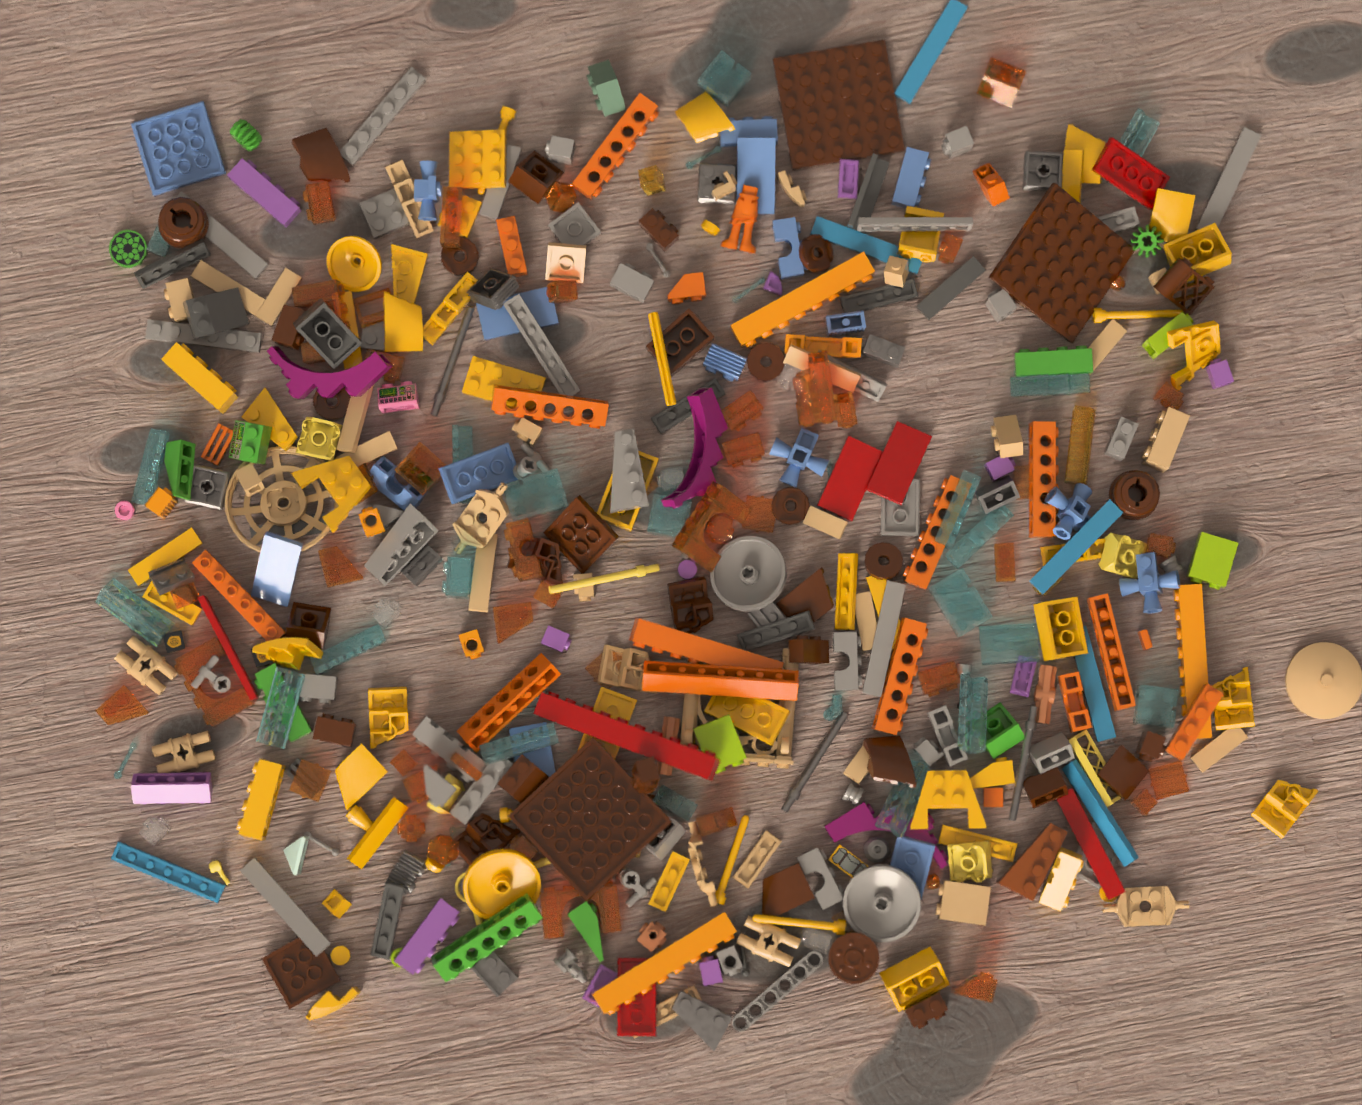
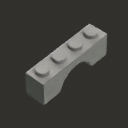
M498 752L450 813L467 825L513 763Z

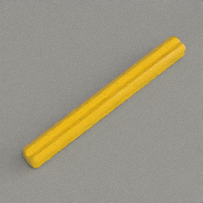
M652 312L648 314L665 402L667 406H672L676 404V398L658 312Z

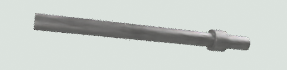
M466 308L439 390L433 398L435 401L430 413L432 416H438L440 407L445 402V393L474 312L473 308Z
M1030 706L1028 721L1025 722L1024 729H1026L1008 818L1011 821H1016L1033 731H1036L1037 723L1035 721L1038 707Z
M842 711L794 789L791 788L789 791V797L781 808L786 813H788L795 800L797 801L801 796V790L849 716L847 713Z

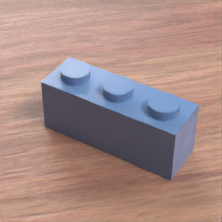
M764 116L758 120H754L753 117H744L742 120L728 118L735 130L730 132L726 129L720 132V147H737V137H776V145L778 144L777 119H773L772 116Z
M910 147L906 148L891 205L902 208L919 206L921 195L918 194L919 188H924L926 177L923 176L924 170L929 169L931 159L928 158L929 152Z

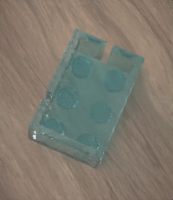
M557 468L523 478L524 485H520L519 480L505 484L508 488L504 491L514 524L568 507L564 489H559L563 486Z
M963 568L928 589L958 638L975 628L973 624L977 627L993 617L975 587L972 586L968 589L967 585L971 581Z

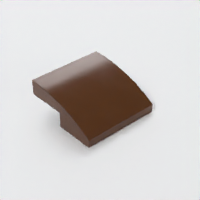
M1120 745L1097 776L1111 786V790L1126 801L1149 771L1134 755Z

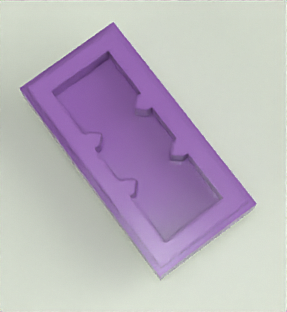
M840 159L838 198L857 199L859 160Z
M1018 656L1010 693L1029 697L1037 660Z
M600 964L582 999L599 1007L592 994L614 981L618 973Z

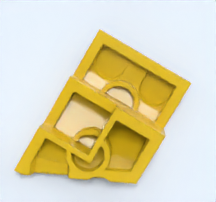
M707 92L702 93L674 111L696 143L716 137L723 130L728 129L730 132L735 130L731 121Z
M1068 124L1065 149L1084 150L1082 183L1101 184L1102 177L1093 172L1092 168L1106 142L1093 137L1088 132L1080 130L1073 124Z
M1158 188L1154 208L1150 215L1149 231L1155 226L1156 231L1154 234L1161 231L1162 235L1159 237L1164 239L1166 243L1187 235L1195 195Z
M384 291V351H423L421 306L409 303L403 298L399 299Z
M305 638L269 640L254 646L252 652L264 654L266 659L282 667L300 670L304 656L321 659L323 655L321 649Z
M1244 667L1238 674L1230 675L1223 681L1212 685V687L1224 694L1214 709L1216 730L1255 726L1248 667Z
M407 687L368 688L370 749H374L377 745L409 730Z
M362 743L335 770L347 811L388 773Z
M1277 780L1251 816L1282 839L1312 801L1318 790L1315 788H1303L1298 784H1289L1286 781Z
M355 986L342 999L338 995L335 996L330 990L327 991L312 1007L306 1018L308 1020L317 1019L337 1011L352 1001L361 990Z

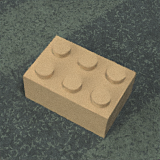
M1170 407L1158 414L1155 422L1158 426L1152 430L1148 439L1151 442L1150 446L1148 445L1144 449L1141 456L1144 459L1143 465L1162 473L1169 469L1190 415Z

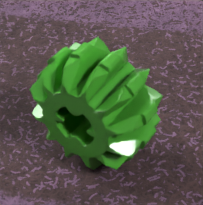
M240 119L232 125L230 134L246 150L252 151L260 145L259 143L262 141L261 135L246 120Z
M1146 225V231L1143 232L1140 226L1138 227L1140 235L1137 232H1133V235L1138 237V239H1131V243H1138V245L1133 247V250H1137L1140 247L1138 255L1141 256L1143 251H1146L1145 255L1149 257L1150 250L1153 255H1156L1157 253L1154 248L1162 249L1157 243L1164 242V239H1157V237L1162 235L1161 231L1154 234L1156 227L1154 226L1149 231V225ZM1150 236L1152 244H1148V246L1143 245L1144 241L1142 238Z

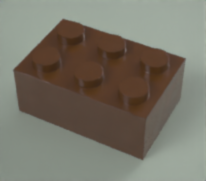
M687 309L662 331L671 377L714 340L713 334L690 309ZM652 340L649 344L646 345V350L657 361L654 342Z

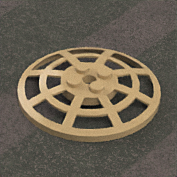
M279 446L268 448L267 457H272L273 468L262 472L258 476L262 481L266 477L275 474L276 482L258 492L262 495L260 505L250 507L251 496L247 497L245 494L244 507L232 508L233 493L239 481L234 472L226 489L225 512L236 536L249 548L257 552H261V547L257 546V544L273 525L284 526L285 536L283 537L292 540L304 536L313 527L322 531L318 537L302 546V551L322 540L330 529L326 524L318 520L323 511L324 499L332 496L327 490L322 491L317 480L311 483L316 490V494L305 496L304 491L297 482L284 481L283 472H294L301 470V468L287 465L281 466L279 455L293 454L309 459L305 468L325 463L324 460L296 453L297 447L291 446L287 452ZM244 461L240 466L244 464H250L252 462ZM285 499L289 501V504L286 507H279V502L281 500ZM318 501L317 511L313 518L305 513L307 504ZM336 502L334 503V509L339 507ZM263 513L267 522L262 528H259L251 514ZM245 515L249 525L256 532L250 541L239 531L233 516ZM300 519L308 524L303 530L293 534L292 525Z

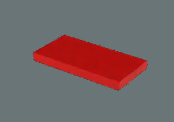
M1113 137L1108 139L1092 168L1093 172L1149 210L1154 208L1157 189H1164L1170 179V176Z
M897 421L866 490L902 505L932 436Z
M847 436L817 506L852 521L883 451Z
M618 958L617 978L649 958ZM656 982L651 985L652 989L642 995L639 992L634 995L636 999L626 1005L623 1002L618 1005L617 1036H656Z

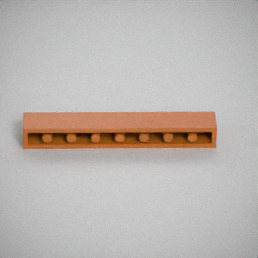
M635 618L629 638L630 641L634 642L633 646L644 648L645 645L650 646L653 652L662 654L663 651L670 653V657L680 660L681 656L689 658L688 662L693 664L703 662L706 665L782 669L784 662L639 618Z
M644 660L642 691L797 701L799 671Z

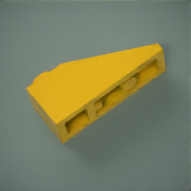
M1007 757L995 758L996 762L989 764L970 777L973 789L1015 783L1012 760L1007 761Z

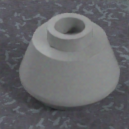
M875 836L866 841L864 854L869 861L880 863L889 856L890 846L884 838Z

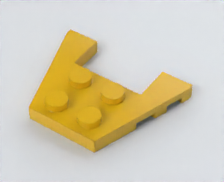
M1213 320L1167 332L1168 345L1173 349L1185 342L1187 366L1171 375L1172 389L1176 392L1182 388L1180 386L1182 383L1194 378V373L1200 367L1204 369L1210 361H1213L1221 353L1219 324Z
M350 456L291 473L301 489L319 478L339 507L322 517L332 533L338 529V525L347 518L348 513L371 488Z
M967 770L927 771L910 829H928V809L968 808V828H986V823Z

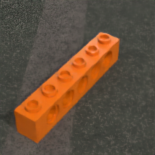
M639 93L573 181V188L590 200L593 197L597 198L603 190L601 188L603 183L610 181L614 175L612 171L616 166L620 167L625 160L624 155L627 151L631 152L636 146L635 140L638 136L642 137L648 129L646 127L650 121L654 122L659 115L657 112L658 105ZM641 113L645 118L643 121H636L634 116ZM627 128L632 129L634 132L629 137L623 134V131ZM620 144L622 149L615 152L612 150V146ZM603 159H609L611 164L604 167L600 162ZM591 174H598L600 178L597 182H592L589 180Z
M495 384L491 401V410L495 414L506 415V412L514 413L513 416L520 418L528 415L532 416V419L535 420L548 418L555 423L569 421L571 425L581 426L583 423L589 424V427L600 429V426L605 427L609 407L608 401ZM509 398H515L517 403L514 406H508L506 401ZM527 401H534L536 403L535 407L532 409L526 408L525 404ZM548 403L555 405L551 412L544 410L545 405ZM566 406L574 408L571 414L563 413V409ZM585 409H591L592 415L584 417L582 412Z
M1033 421L1029 423V537L1052 538L1056 536L1053 533V529L1058 524L1056 522V514L1059 509L1048 503H1043L1040 499L1041 494L1047 496L1051 489L1058 487L1056 476H1058L1059 468L1056 465V457H1058L1059 449L1056 446V438H1058L1059 430L1056 427V422ZM1041 437H1045L1048 440L1047 446L1041 444ZM1041 456H1045L1048 459L1047 465L1041 463ZM1041 475H1045L1048 478L1046 485L1041 482ZM1041 513H1045L1048 516L1046 523L1042 522L1040 518Z
M952 475L948 479H944L941 485V489H943L941 497L937 495L933 504L936 507L933 514L929 513L925 522L928 524L926 532L922 530L918 541L921 542L919 548H914L910 557L913 559L911 566H906L903 576L906 577L904 582L922 590L927 589L970 490L971 483ZM949 492L954 493L956 501L949 502L946 499V494ZM946 510L949 514L948 519H941L938 514L939 511ZM938 527L941 530V536L934 537L931 534V529ZM931 545L934 549L933 554H926L923 547ZM918 562H923L926 565L924 572L917 571L916 564Z
M205 550L192 562L266 641L286 636L284 629L209 551Z
M1107 593L1087 599L1114 711L1134 707L1136 703L1109 595Z
M901 618L886 673L882 696L879 699L872 725L874 730L892 735H897L902 730L903 721H901V718L908 708L906 700L907 696L912 693V677H915L918 671L916 663L917 659L921 658L923 647H921L922 640L926 639L928 634L926 623L909 618ZM910 634L915 637L913 645H909L907 642V637ZM904 653L910 655V661L907 664L902 661ZM900 671L905 674L903 682L897 680V674ZM895 690L900 692V698L897 701H894L892 698V693ZM892 708L895 711V717L890 720L887 717V711Z
M540 653L456 732L477 753L539 696L541 692L552 684L561 673Z

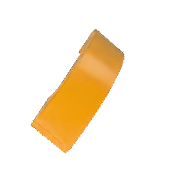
M786 334L785 354H787L792 344L815 355L820 350L834 358H861L862 338L808 337L805 335Z

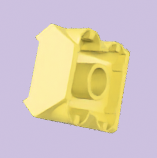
M306 417L302 424V432L298 440L296 453L327 461L334 460L343 425L319 418Z
M1108 534L1104 537L1106 541L1101 561L1098 563L1100 568L1121 576L1138 579L1136 555L1144 554L1147 544L1140 540L1131 539L1126 535Z
M449 773L445 780L457 789L443 807L438 805L436 808L430 802L427 804L429 808L440 814H450V808L461 792L465 791L463 782Z
M990 842L948 844L950 881L964 882L965 880H973L975 882H983L986 878H992Z

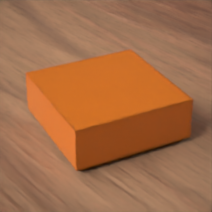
M1145 629L1137 632L1143 650L1152 648L1153 645L1148 630Z
M983 788V807H1003V788Z

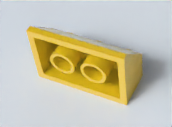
M1216 223L1163 245L1170 267L1178 257L1181 259L1185 257L1193 264L1191 268L1201 276L1231 264L1232 252ZM1192 274L1187 282L1194 280L1195 275Z
M1078 597L1046 601L1033 605L1044 661L1088 653Z
M931 946L879 973L898 1011L950 985Z

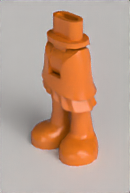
M743 185L742 193H739L741 197L737 199L733 214L730 217L732 220L729 224H733L730 236L721 242L720 247L737 250L741 225L745 223L739 250L756 254V247L752 244L751 239L754 222H757L758 218L757 199L759 197L757 196V187Z

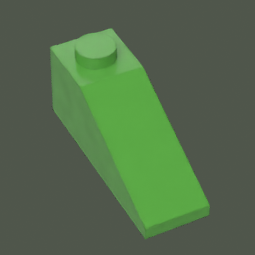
M180 439L166 443L164 462L173 496L190 500L196 444Z
M585 901L567 915L598 960L602 962L604 957L598 916L596 915L598 910L593 902L588 903Z

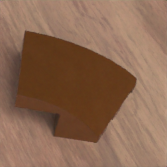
M327 127L292 139V145L300 156L299 167L308 181L323 180L331 182L333 179L344 180L345 183L350 182L346 165Z
M521 531L518 532L506 568L555 585L563 584L559 544L542 537L536 538Z
M822 567L776 603L786 617L809 610L813 622H815L834 607L829 586L825 583L824 569Z
M704 576L667 584L674 629L689 634L692 632L696 633L702 626L714 620L712 602L708 597L707 583Z
M900 736L864 738L863 746L869 755L867 770L873 780L896 785L898 782L910 784L911 788H916V779L911 760Z
M482 813L468 823L466 830L451 840L450 845L470 866L482 854L492 850L504 849L521 831L517 828L512 829L505 826L501 821L494 820Z
M799 863L763 879L762 915L778 916L815 898Z

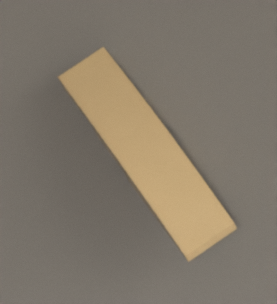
M403 159L385 166L416 238L433 232L430 221L418 219L422 202H415L414 184Z
M390 431L357 446L356 453L345 452L334 458V460L350 456L356 466L361 469L365 465L380 459L382 456L398 448Z
M494 534L484 548L476 547L469 611L488 613L498 534Z

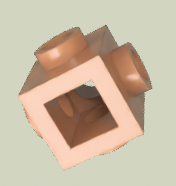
M652 921L650 924L645 923L639 930L641 935L637 941L653 952L656 947L661 948L667 940L665 938L666 933L664 932L666 928L658 921L655 924ZM650 932H655L657 934L656 938L651 939L649 937Z

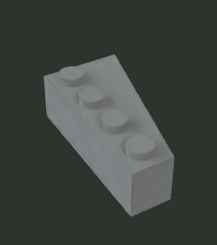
M634 428L615 432L611 513L648 506Z
M410 503L364 566L386 586L428 543L438 530Z
M428 716L423 719L412 733L416 737L414 741L423 748L425 745L431 749L430 753L438 760L442 757L447 761L445 765L452 771L457 769L461 772L460 777L467 783H470V781L475 782L488 765Z

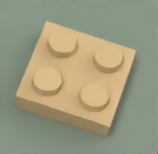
M548 242L545 280L583 283L586 246Z

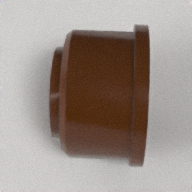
M178 197L164 204L159 214L158 228L162 238L169 245L182 249L205 238L209 228V221L201 205L190 198Z
M1131 470L1120 474L1114 479L1109 488L1108 496L1123 512L1120 517L1136 521L1146 518L1155 510L1159 501L1160 491L1154 477L1147 472Z
M847 933L837 938L831 945L828 954L829 966L839 980L849 984L863 983L869 980L877 971L879 951L875 943L866 935Z

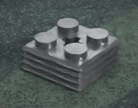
M1027 150L1024 157L1023 190L1047 191L1052 183H1056L1062 188L1063 153ZM1042 167L1045 168V171H1048L1045 175H1041V172H1039Z
M700 163L697 201L699 203L735 204L736 191L715 201L712 196L715 184H712V182L718 179L719 182L726 184L727 182L723 176L725 171H728L729 175L733 174L736 179V164Z
M490 268L467 293L472 302L497 310L503 306V303L509 297L515 294V290L520 284H518L515 276Z
M194 464L190 500L184 499V501L222 510L231 473ZM210 482L212 489L206 492L203 485H207Z

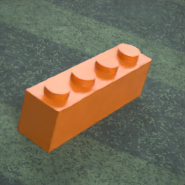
M1204 684L1167 743L1165 751L1177 759L1183 760L1224 694L1211 685Z

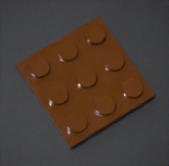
M580 495L543 532L550 541L559 544L560 551L581 574H584L619 538L613 529Z
M299 937L261 958L289 1009L341 981L325 950L316 957Z

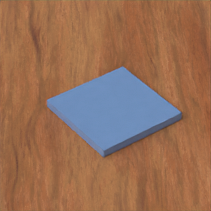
M204 101L131 123L153 196L226 174Z

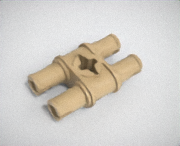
M132 636L127 645L139 654V658L134 661L123 651H120L114 659L127 669V674H131L142 686L147 685L155 693L161 695L166 686L154 677V673L159 670L170 680H173L179 672L166 662L165 656L162 657L152 649L151 645L146 646L135 636ZM144 661H145L146 663H148V662L150 661V663H149L150 669H149V670L146 669V668L143 670L144 665H142V664H143Z
M204 731L194 735L187 733L185 736L174 739L170 738L168 742L152 746L154 757L169 753L174 756L172 761L157 765L158 773H181V771L192 768L197 769L200 767V764L216 760L213 749L197 754L194 752L195 746L211 742L209 732ZM182 747L188 751L185 759L179 755L182 752Z
M748 915L744 926L759 932L760 937L755 940L740 933L736 944L751 950L753 955L757 954L768 959L769 962L776 961L789 967L793 957L778 950L777 946L783 943L797 949L801 939L787 933L785 928H779L771 923L755 922L753 917ZM772 933V941L774 942V944H769V946L765 949L766 942L763 940L764 938H768Z

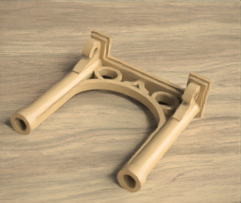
M783 648L782 662L784 664L782 669L798 670L799 663H789V649ZM684 693L680 744L687 746L688 743L695 745L697 743L700 748L693 728L697 727L698 716L703 724L708 723L701 710V694ZM779 700V706L789 710L790 714L771 750H758L756 748L757 738L751 735L738 736L739 740L742 741V746L749 744L748 741L753 740L751 743L752 749L757 753H745L746 759H743L744 763L741 765L750 766V762H756L759 767H769V764H777V768L788 769L789 765H793L794 761H792L791 752L796 701ZM776 750V756H770Z

